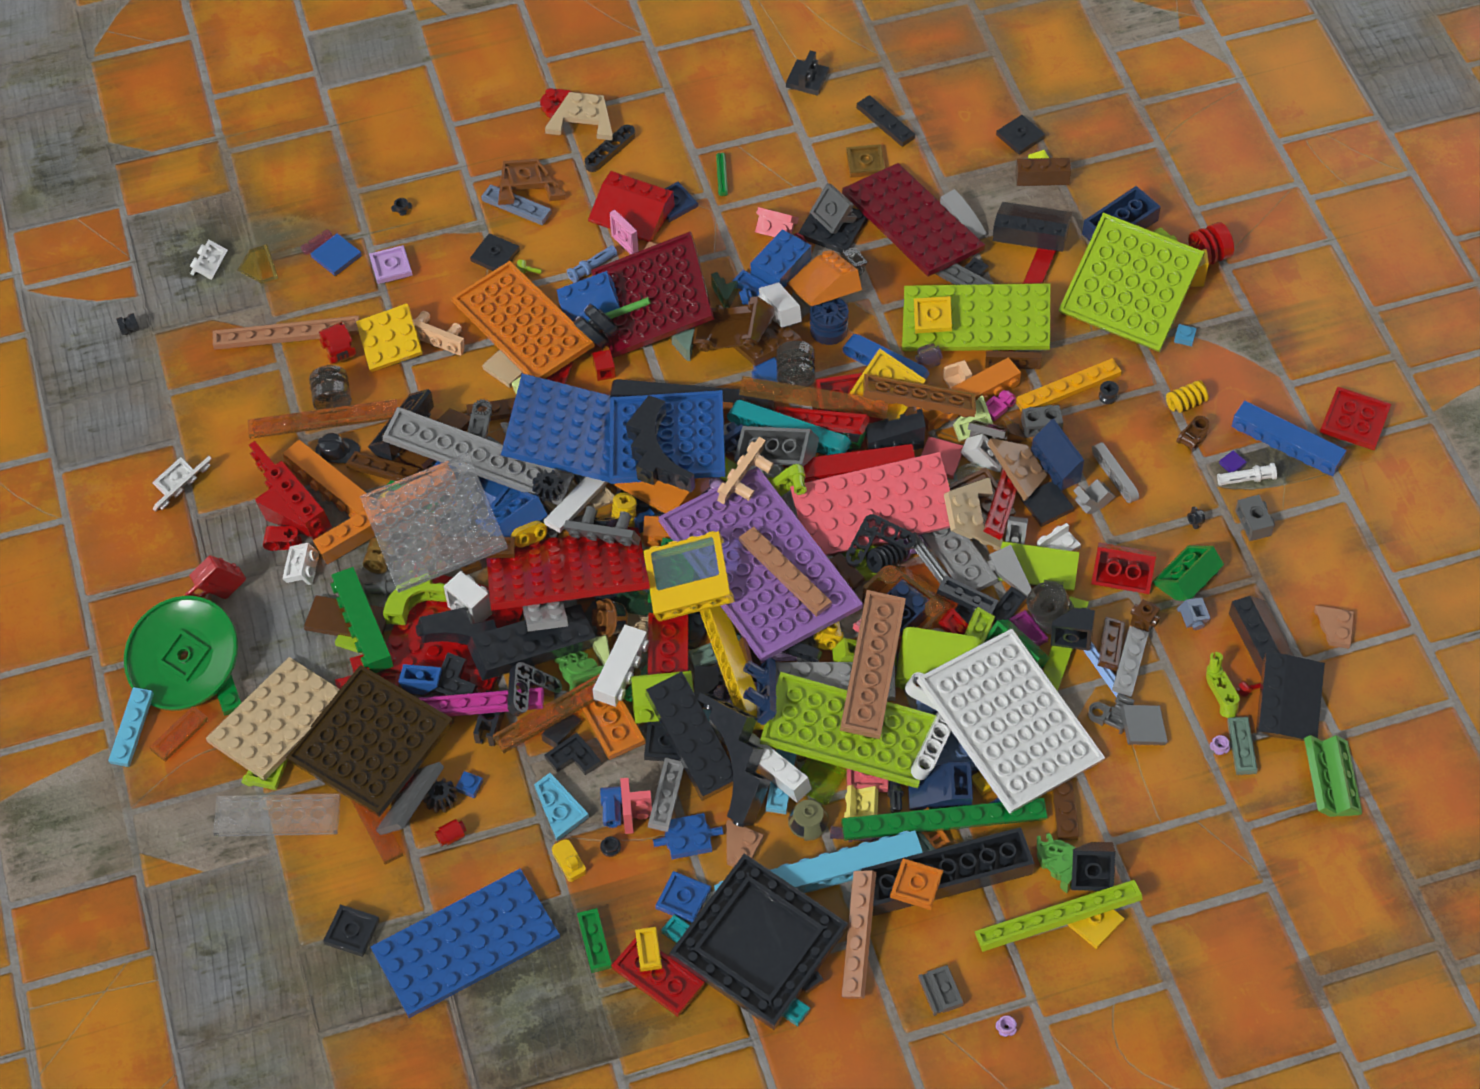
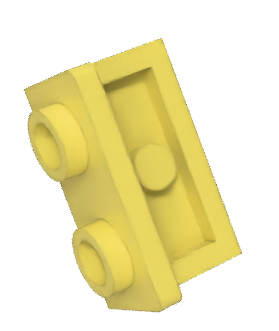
M853 785L847 786L845 818L878 815V789L875 786L856 789Z

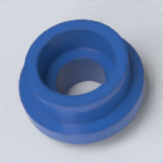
M745 287L742 291H739L743 305L748 304L752 297L751 291H747Z

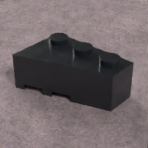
M922 408L918 409L915 414L908 416L905 413L899 415L900 418L889 421L887 418L868 424L865 432H867L865 436L867 450L909 444L913 445V450L924 448L926 426Z

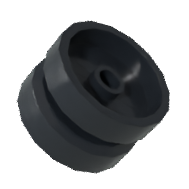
M590 303L584 309V313L591 320L589 321L584 316L579 315L573 323L589 339L603 349L609 343V339L602 332L604 331L609 336L614 337L620 329L612 322L613 320Z

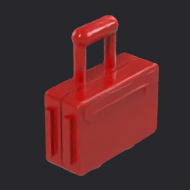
M210 555L189 575L194 586L185 593V596L204 598L210 593L227 599L246 581V577L235 563H229L224 561L223 558ZM197 589L203 591L200 595L194 593Z

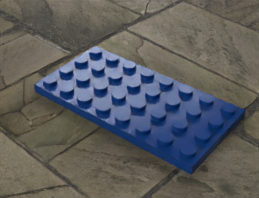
M518 869L371 946V950L408 1018H411L559 939L560 934L522 870Z

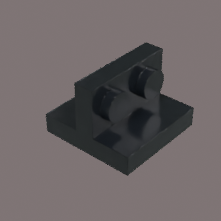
M810 50L805 61L796 60L786 81V88L818 96L829 73V67L819 65L816 59V52Z

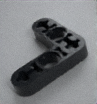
M870 514L865 517L846 554V562L851 567L860 566L875 537L905 551L913 549L916 537L912 532L877 515ZM875 520V525L879 527L881 523L884 524L881 528V533L878 532L879 528L876 526L869 528L868 522ZM892 528L895 531V535L887 537L884 534V530ZM898 532L901 533L900 537L903 539L910 537L911 543L904 545V540L900 538L898 539V541H895L898 536ZM866 536L869 539V543L867 545H860L858 538ZM858 548L860 550L858 553L859 560L856 559L853 562L850 555H854Z
M518 662L510 668L507 702L509 712L513 716L518 717L528 710L529 688H543L544 695L554 697L562 691L561 682L556 677L523 662ZM533 676L538 679L539 684L534 681ZM516 685L521 688L522 693L518 692Z

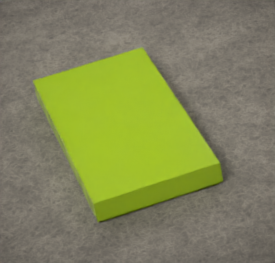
M1002 542L1001 549L1009 545L1012 546L1029 585L1043 587L1045 579L1064 582L1063 590L1074 591L1079 552Z

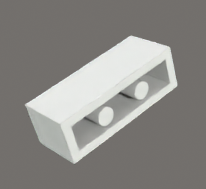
M780 283L759 288L760 295L758 297L775 308L774 322H777L781 327L802 322L800 305Z

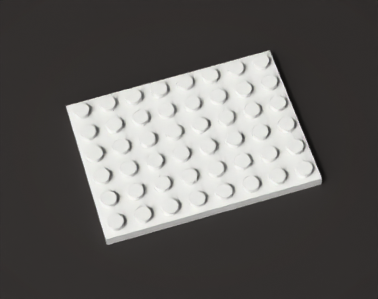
M1013 629L998 635L917 679L920 687L1009 813L1016 811L1105 759Z

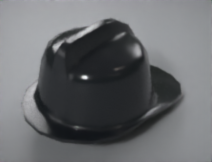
M328 433L319 438L315 448V452L327 462L342 464L347 463L355 451L360 452L358 443L352 439L342 438L336 433Z

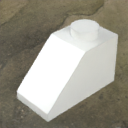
M984 434L967 438L961 454L973 465L1000 472L1002 466L987 444L989 439Z

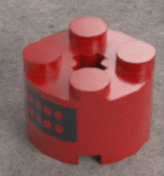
M342 322L318 332L321 338L319 339L323 349H327V358L331 365L356 356L355 347L351 348V336Z

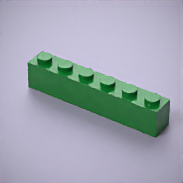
M354 567L331 574L333 580L330 583L332 591L339 596L336 600L339 608H344L345 612H342L345 623H350L351 625L348 629L352 639L356 637L357 642H354L358 654H363V657H361L363 666L374 673L393 667L390 653Z

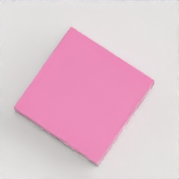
M616 210L610 212L612 237L630 254L638 252L637 230Z

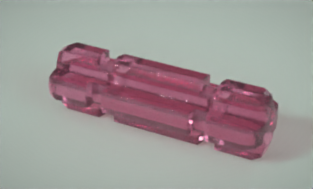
M328 229L321 232L322 235L318 234L309 240L308 244H303L301 251L308 255L312 252V249H317L325 243V240L328 241L333 237L331 231Z

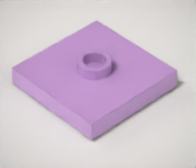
M404 245L369 253L377 284L413 276Z

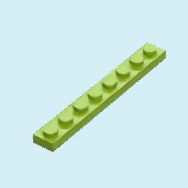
M1135 880L977 930L975 931V936L982 952L1141 901L1143 900L1142 894Z

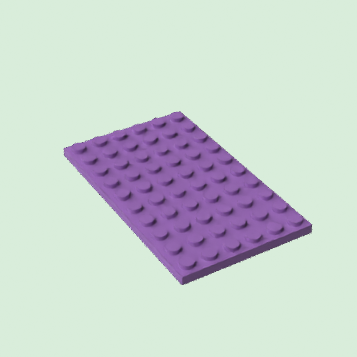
M758 467L749 470L741 480L742 484L755 490L749 501L736 493H732L725 504L717 501L719 496L717 491L720 487L718 486L658 518L660 524L673 541L679 542L691 536L706 535V533L711 531L720 532L724 539L722 548L729 588L735 602L722 605L721 607L740 634L746 639L759 660L763 662L769 657L775 656L862 609L863 603ZM754 526L832 601V606L816 617L739 542V536ZM714 545L683 553L700 579L719 574Z

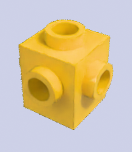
M838 621L815 633L813 637L816 640L817 648L832 650L843 639L844 634L841 632Z

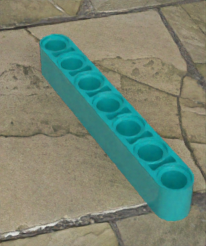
M737 400L727 414V419L731 423L735 422L738 426L742 424L743 426L811 429L819 437L816 453L825 456L846 453L851 446V440L843 434L742 400Z

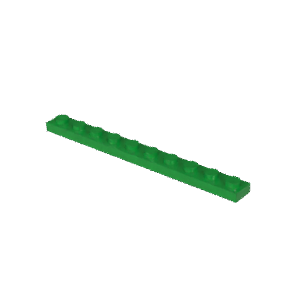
M1038 798L1012 813H1009L1003 803L999 802L842 818L841 823L845 841L894 836L903 831L923 833L1046 820L1048 817L1044 798Z

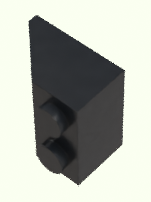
M1073 608L1052 621L1051 646L1090 651L1095 610Z
M1090 842L1073 849L1071 890L1101 891L1114 886L1116 851L1113 842Z

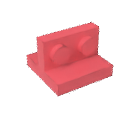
M758 207L757 214L759 218L755 232L775 237L783 229L792 234L794 224L798 223L799 217Z
M620 778L625 834L634 833L632 818L646 819L650 817L652 811L650 790L630 792L629 778Z

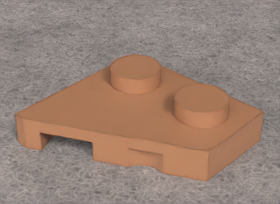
M1315 605L1314 613L1318 615L1321 629L1326 634L1329 646L1349 649L1354 612Z
M727 820V865L734 867L744 853L752 859L754 858L764 839V835L746 827H739L733 824L732 821Z

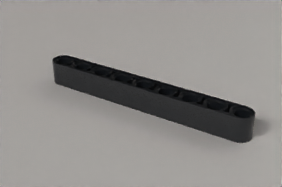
M622 379L614 380L610 391V397L722 390L723 402H730L733 405L737 400H742L774 411L775 395L771 392Z

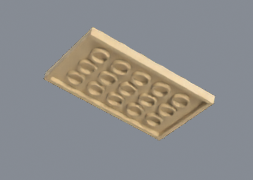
M288 657L206 737V740L209 744L265 781L287 759L286 756L312 728L310 727L340 689Z

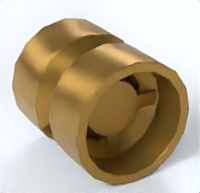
M376 537L370 539L367 553L363 560V567L372 573H385L393 552V544L383 538Z

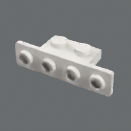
M208 456L194 470L181 457L153 482L165 495L154 505L153 510L155 512L159 508L163 510L170 503L169 499L172 496L176 498L184 490L182 488L184 485H191L197 479L195 475L200 471L204 473L211 466L209 463L212 458Z

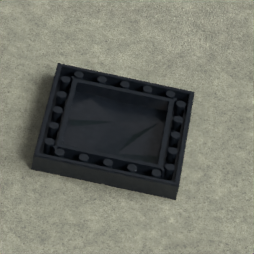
M744 853L670 951L669 955L675 962L775 1030L848 929V923Z

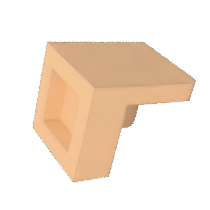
M965 360L944 367L943 378L948 388L972 377V373Z

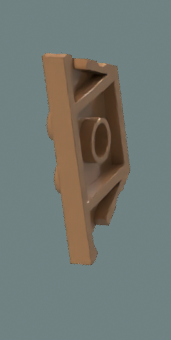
M990 439L987 443L1023 500L1026 501L1047 476L1027 445Z

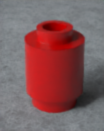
M454 819L438 827V830L434 833L441 846H449L464 838V832L467 830L462 820L458 822L457 819Z

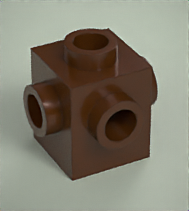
M1142 599L1140 604H1135L1131 610L1132 619L1130 625L1149 632L1152 627L1155 628L1160 620L1158 616L1160 608L1154 603Z

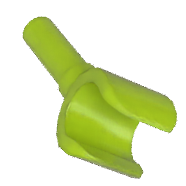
M525 260L517 261V268L523 274L526 271L541 274V269L526 266Z

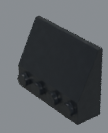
M1002 202L993 226V241L1063 252L1072 212Z
M1265 653L1263 656L1255 735L1304 741L1305 737L1311 735L1318 739L1325 663L1288 654Z

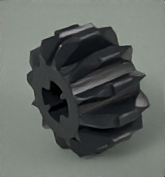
M546 469L543 474L538 472L532 481V491L535 492L536 496L542 497L543 502L546 499L552 502L553 498L559 499L560 494L564 493V479H561L560 473L555 475L554 470L551 473H548Z
M444 777L441 781L436 779L423 798V801L429 810L434 808L436 813L439 809L446 812V807L453 808V802H457V788L454 787L453 782H446Z

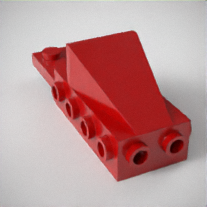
M256 441L250 443L249 447L252 451L250 455L255 461L257 468L261 472L264 471L263 475L266 479L264 484L268 488L266 492L254 499L266 521L279 526H294L297 528L298 533L307 535L312 540L333 529L325 511L282 460L275 465Z

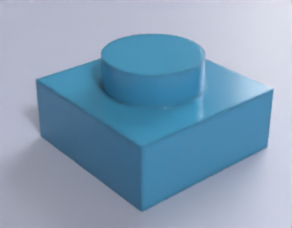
M1179 324L1174 342L1192 346L1197 328Z

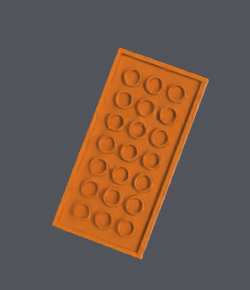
M508 261L451 298L453 304L524 374L546 379L595 347L594 342L578 329L573 321L511 261Z

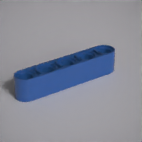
M853 334L842 348L846 356L866 366L869 365L880 348L924 379H927L929 376V371L924 366L858 334Z

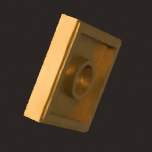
M881 144L846 147L850 178L870 176L885 169Z

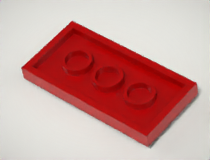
M648 613V675L688 671V614L658 621L654 613Z
M635 937L611 965L612 969L675 1016L679 1017L705 986V982L661 950L659 951L662 969L641 972Z

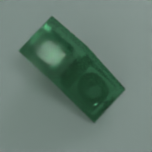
M648 589L617 593L615 601L623 604L629 614L648 616V613H653L652 603H648L650 592Z

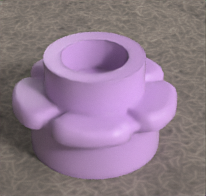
M1222 735L1216 736L1212 739L1210 748L1214 750L1215 754L1223 755V753H1227L1230 750L1229 740Z
M1003 1016L996 1022V1029L1001 1036L1007 1037L1016 1033L1017 1023L1011 1016Z

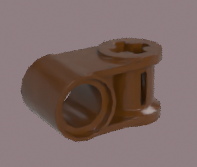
M1196 416L1181 431L1176 442L1184 444L1190 448L1191 452H1194L1207 436L1209 420L1205 416Z

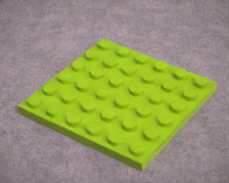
M1103 213L1058 311L1160 352L1205 253L1199 249Z

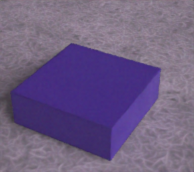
M1234 450L1219 461V464L1228 472L1239 471L1247 463Z

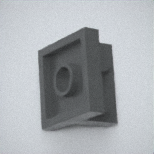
M829 183L826 184L810 211L832 234L838 232L843 222L854 223L857 218L852 213L854 204Z

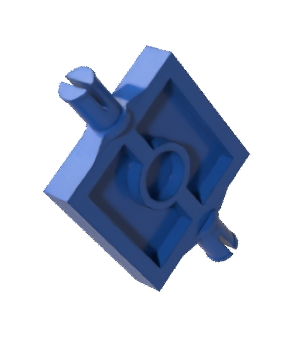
M704 813L671 819L668 832L665 831V837L653 839L654 848L666 845L670 851L671 859L712 852L711 837L723 835L722 826L709 828Z

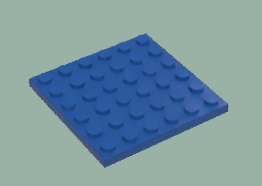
M522 373L501 456L610 483V395Z
M722 390L650 395L664 400L667 414L660 424L657 434V442L663 453L676 465L693 473L694 478L725 477ZM648 395L610 397V484L642 482L637 479L636 465L639 461L632 458L631 444L634 440L627 437L626 423Z

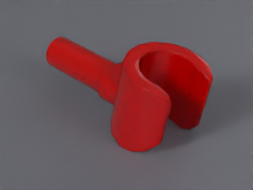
M1242 681L1236 690L1245 697L1251 691L1259 689L1261 683L1249 686L1245 681Z

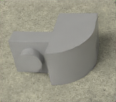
M1098 479L1087 489L1078 486L1073 490L1077 494L1075 501L1087 514L1100 510L1115 497L1109 488Z

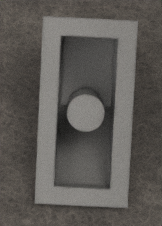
M1009 516L1005 542L1025 544L1027 518Z

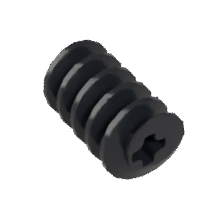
M890 543L870 549L866 556L867 566L873 573H878L901 565L907 559L908 551L902 550Z

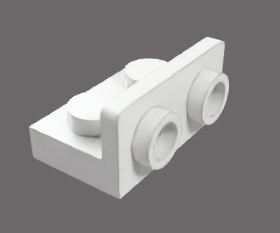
M208 240L206 245L202 244L198 250L199 258L193 259L190 265L193 269L190 274L194 275L195 272H198L212 280L228 250Z
M1067 523L1057 526L1052 533L1042 536L1037 541L1038 547L1075 552L1081 548V544L1069 532V525Z
M310 543L290 546L282 579L286 583L303 580L308 585L313 584L319 552Z

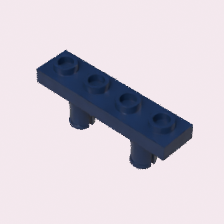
M771 657L760 666L752 661H748L743 668L745 673L757 679V691L749 687L744 692L743 698L757 705V722L762 725L772 720L777 713L776 660Z

